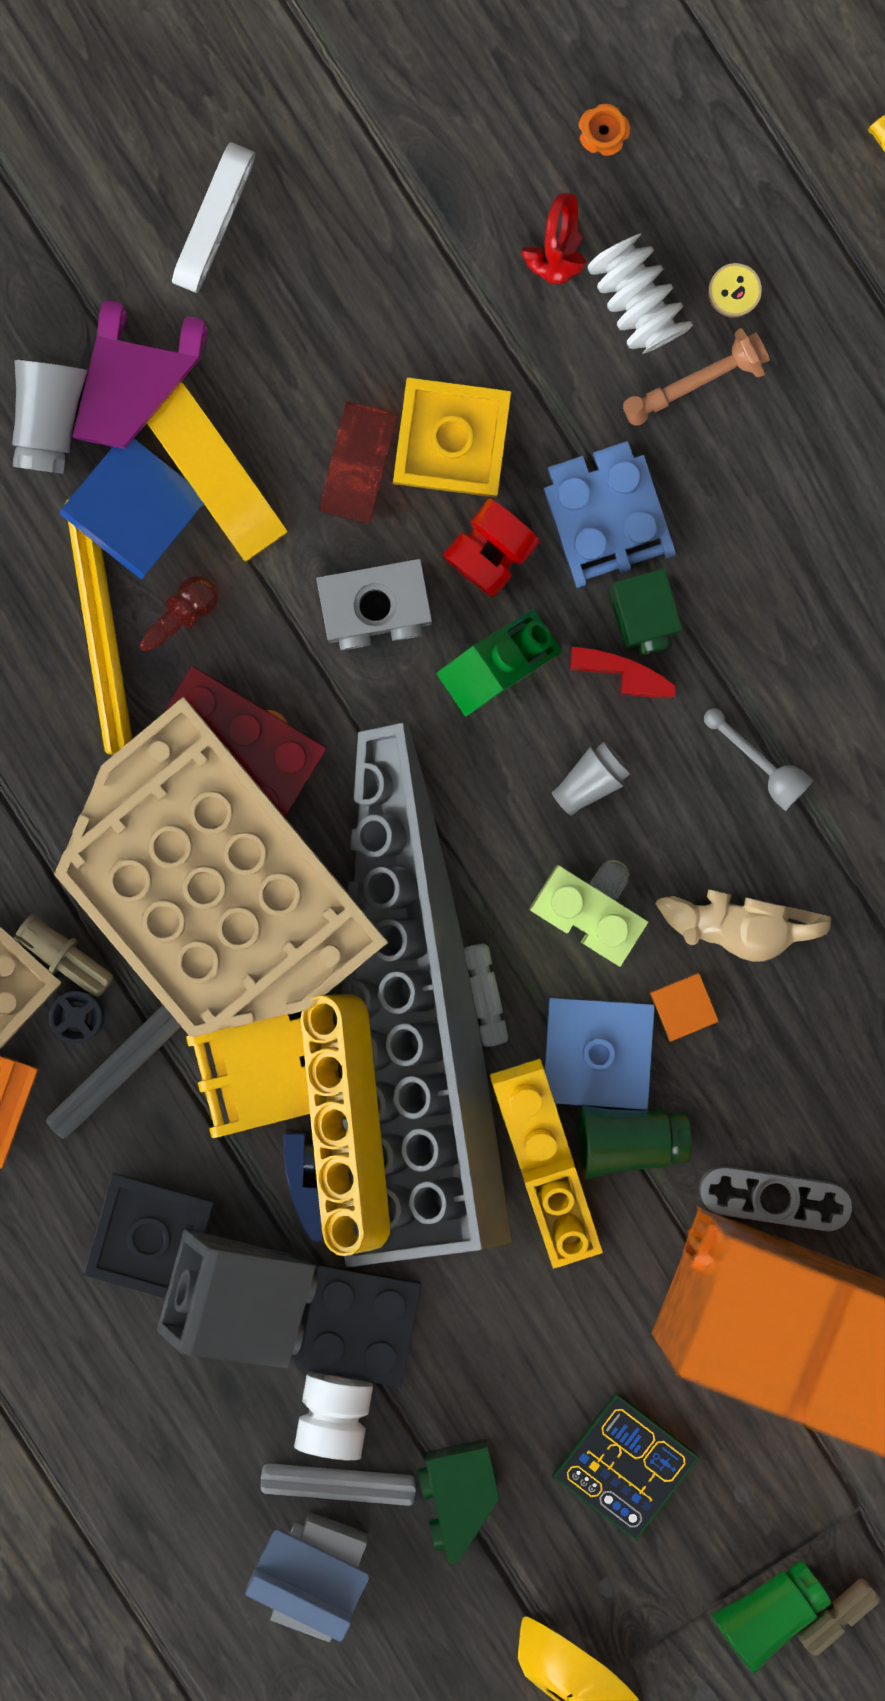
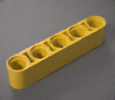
M344 993L311 998L310 1002L319 1000L306 1011L301 1012V1028L322 1234L325 1244L332 1252L337 1255L348 1256L381 1248L390 1235V1218L369 1014L367 1006L361 998L354 994ZM334 1010H335L336 1015H337V1025H336V1026L334 1025V1022H333V1011H334ZM339 1063L341 1064L343 1070L342 1079L339 1077L338 1073ZM344 1115H345V1117L347 1118V1122H348V1131H347V1132H346V1130H345V1128H344V1125H343ZM349 1168L351 1169L354 1177L353 1185L351 1184L348 1176ZM354 1221L358 1225L359 1237L356 1236L354 1231Z

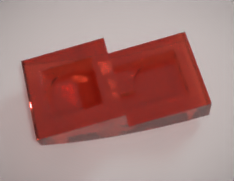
M346 402L319 511L370 524L398 414Z

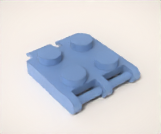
M628 441L593 452L592 455L597 470L590 473L583 456L548 467L552 485L545 487L543 491L576 588L585 586L586 579L617 569L620 570V573L631 570L630 565L664 554L666 559L676 556L645 457L642 455L633 458ZM659 539V545L629 555L626 554L625 550ZM612 554L615 556L614 560L583 570L581 568L582 564Z

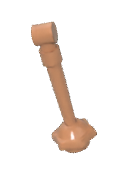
M740 328L734 334L735 341L731 350L732 355L662 389L658 387L647 393L643 399L637 396L628 398L623 404L628 421L632 425H641L648 419V413L652 411L656 413L664 409L673 400L736 367L753 373L756 377L764 376L762 364L770 361L760 337L756 332L747 336L744 330Z

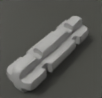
M484 943L467 946L464 948L470 974L477 1019L479 1018L481 1024L479 1025L482 1045L490 1047L503 1044L508 1041V1033L505 1020L500 1018L503 1010L494 971L490 972L489 965L492 964L489 947Z

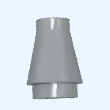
M604 741L597 748L592 745L589 747L563 782L552 791V795L559 805L572 816L585 806L624 787L623 780L631 774V771L619 754Z

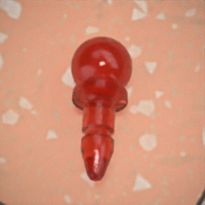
M192 576L185 579L177 590V596H171L166 601L169 610L157 620V624H153L147 630L140 648L144 652L164 644L168 640V636H172L182 625L191 628L197 623V618L209 615L218 603V591L214 583L203 576Z

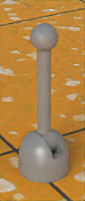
M711 708L705 713L704 722L709 728H718L770 775L768 780L769 794L783 810L787 811L814 781L798 767L787 765L776 768L725 722L724 713L720 709Z

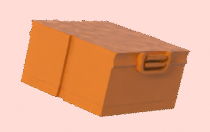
M697 1205V1215L692 1227L687 1230L688 1238L683 1255L651 1333L677 1374L885 1456V1279Z

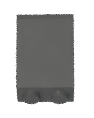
M184 1229L157 1332L181 1354L288 1368L292 1354L296 1355L302 1345L304 1327L300 1322L305 1304H310L316 1293L318 1282L317 1274L314 1273L316 1266L303 1256Z

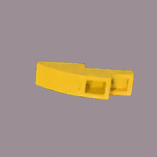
M541 1059L490 1074L553 1269L602 1254L603 1251Z

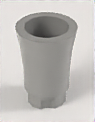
M14 360L16 402L12 445L17 447L13 457V467L63 474L65 469L64 453H70L72 430L78 401L88 370L48 363Z

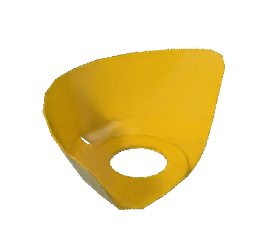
M523 1617L518 1649L519 1663L525 1677L552 1699L561 1701L550 1691L565 1701H640L603 1664L543 1624L530 1617Z

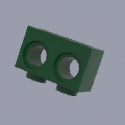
M665 568L614 582L608 589L625 651L637 648L639 657L668 649L669 646L673 645L671 638L680 633L682 627Z

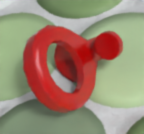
M560 193L550 207L545 230V254L548 262L542 259L544 255L542 248L524 247L521 251L522 257L532 272L546 279L552 285H561L569 281L571 277L581 273L587 263L586 258L577 251L583 236L578 233V203L574 194ZM562 208V227L560 236L557 240V224L560 211Z

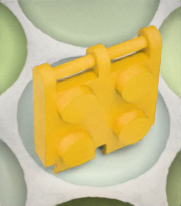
M289 1014L246 1025L216 1030L215 1032L203 1035L186 1036L188 1047L194 1046L202 1077V1081L198 1082L199 1090L206 1093L214 1124L213 1127L209 1128L211 1138L310 1114L305 1065L302 1066L300 1056H304L301 1018L290 1020ZM206 1042L210 1044L218 1077H212L204 1046ZM217 1088H221L229 1119L228 1123L223 1121L216 1093Z

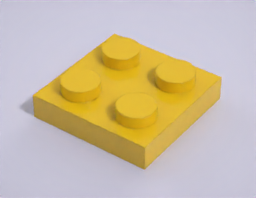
M407 378L393 484L497 498L511 391Z

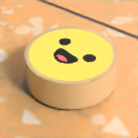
M739 263L727 264L721 267L713 275L708 286V297L714 309L720 314L732 318L742 317L750 313L758 304L762 293L761 282L756 272L750 267Z

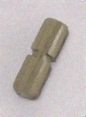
M864 1579L857 1580L832 1602L834 1607L830 1611L825 1608L817 1615V1619L798 1632L800 1642L812 1655L817 1656L845 1633L844 1627L847 1624L852 1627L879 1604L878 1594Z

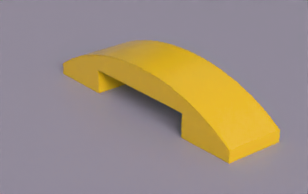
M181 382L147 424L246 563L287 534L288 531L188 389Z

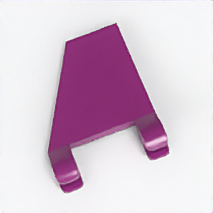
M105 300L100 310L97 337L73 438L126 449L200 360L208 337L205 321L192 316L184 319L178 352L120 341L127 320L126 311L122 303Z

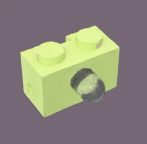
M609 860L602 864L590 884L556 865L529 908L530 911L567 934L573 925L586 934L581 943L621 967L648 924V921L616 902L629 881L627 866L618 860Z

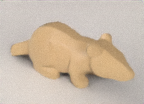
M710 889L708 890L707 897L711 904L696 906L676 896L663 897L655 903L667 923L683 935L687 944L695 945L699 939H702L708 943L719 944L735 956L751 962H764L773 959L783 953L794 942L811 940L826 935L831 926V917L751 898L745 899L744 906L730 904L731 894ZM788 919H794L797 921L804 922L806 924L792 923L788 921Z

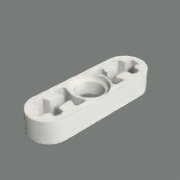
M230 142L226 147L177 262L172 283L195 293L199 292L250 174L256 154L254 151Z

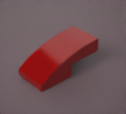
M572 647L570 649L569 671L621 674L619 695L666 699L675 697L676 686L646 666L608 652Z

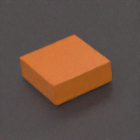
M699 973L649 992L670 1042L719 1022Z

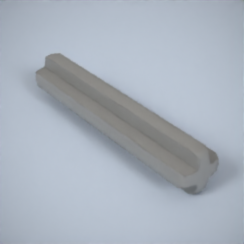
M268 1463L262 1469L261 1491L265 1494L410 1506L415 1500L416 1480L412 1475Z

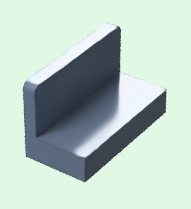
M275 1529L247 1584L245 1595L342 1642L351 1624L354 1608L369 1580V1574L281 1529Z

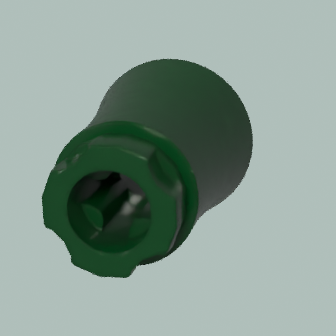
M580 1106L578 1115V1145L583 1178L586 1180L607 1174L639 1169L668 1168L670 1163L676 1164L690 1161L692 1143L688 1113H667L666 1110H609Z

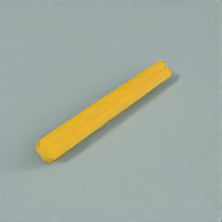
M68 521L104 750L107 754L114 755L132 740V733L103 553L99 545Z

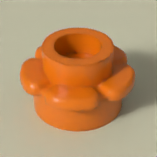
M600 104L594 109H588L583 113L579 121V129L582 130L580 142L591 153L601 152L603 156L614 155L622 149V142L627 140L630 135L628 119L620 113L616 106L611 104ZM607 126L609 129L608 134H600L599 128Z

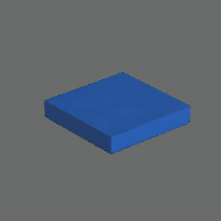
M133 439L126 449L112 447L62 507L59 514L142 580L204 503L187 480L137 440Z

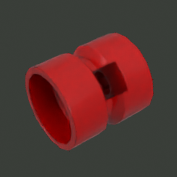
M489 498L471 519L472 532L470 534L460 533L442 554V557L473 585L494 599L512 577L510 566L512 564H523L541 540L513 514ZM485 543L497 552V555L490 561L480 553Z

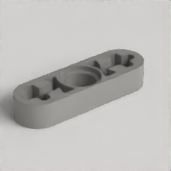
M716 1166L709 1169L703 1175L699 1184L701 1200L709 1210L719 1215L821 1231H835L848 1222L852 1213L851 1199L846 1191L837 1184L827 1181L731 1166ZM722 1176H729L730 1184L733 1187L748 1190L746 1180L748 1178L756 1179L750 1196L752 1209H742L746 1199L737 1196H728L725 1204H717V1196L709 1192L710 1185L719 1184ZM774 1183L784 1185L790 1193V1202L787 1208L779 1213L767 1212L763 1209L760 1202V1196L764 1188ZM808 1187L804 1197L816 1201L823 1200L825 1192H832L833 1200L841 1204L840 1211L831 1212L829 1220L823 1221L818 1210L803 1207L804 1217H794L800 1205L798 1188Z

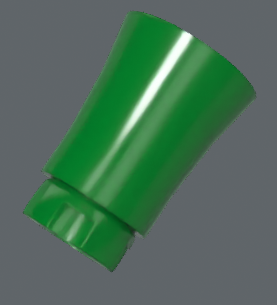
M799 1561L786 1573L783 1570L760 1587L739 1600L711 1613L710 1616L743 1663L755 1675L775 1652L799 1631L817 1619L815 1613L822 1611L832 1602L804 1562Z

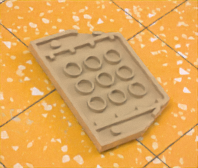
M185 697L181 698L101 765L91 793L73 829L68 846L63 852L54 873L190 1037L229 1027L246 1025L276 1016L306 1011L319 1000L310 1002L311 998L324 996L388 943V940Z

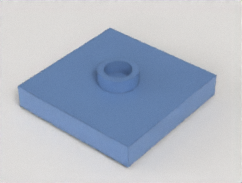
M549 997L544 1071L555 1104L648 1110L655 1005Z

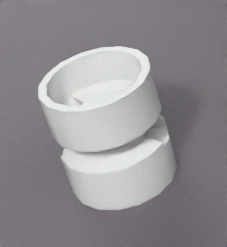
M308 1372L302 1402L309 1408V1413L299 1417L294 1448L307 1454L331 1459H361L366 1428L358 1421L359 1418L369 1413L373 1384L368 1381Z

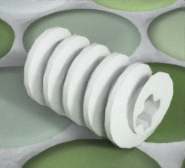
M638 234L600 253L590 262L588 271L594 275L607 273L598 283L597 288L600 293L617 292L607 303V307L612 312L626 310L624 315L618 320L617 326L619 330L636 329L627 340V345L630 349L646 347L642 353L645 354L684 334L693 325L691 321L674 323L673 318L683 308L681 302L664 304L663 299L670 293L673 286L672 284L655 286L653 281L664 269L662 265L645 267L643 262L654 250L652 246L635 248L634 243L641 236V234Z

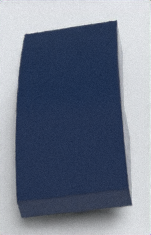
M285 1130L283 1134L284 1160L290 1194L300 1221L311 1241H322L323 1234L317 1183H305V1175H315L313 1143H306V1131Z

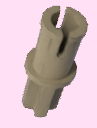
M34 913L23 922L13 938L21 946L31 951L50 966V973L55 974L60 971L92 996H101L112 982V973L76 948L78 940L75 938L67 939Z

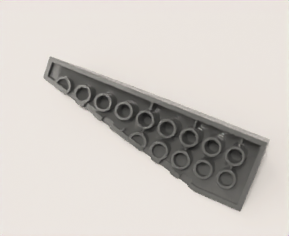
M399 723L358 732L354 801L359 803L357 829H352L351 850L356 851L354 881H349L348 894L388 940V943L342 980L341 994H354L361 998L367 1006L369 1014L390 1218V1235L386 1243L379 1249L344 1256L346 1267L479 1251L512 1244L489 1085L472 987L447 869L408 723ZM344 1115L343 1125H344V1128H345V1130H346V1132H347V1131H348V1122H347V1118H346L345 1115ZM349 1168L348 1176L351 1184L353 1185L354 1177L351 1169ZM354 1221V1231L356 1236L359 1237L358 1225Z

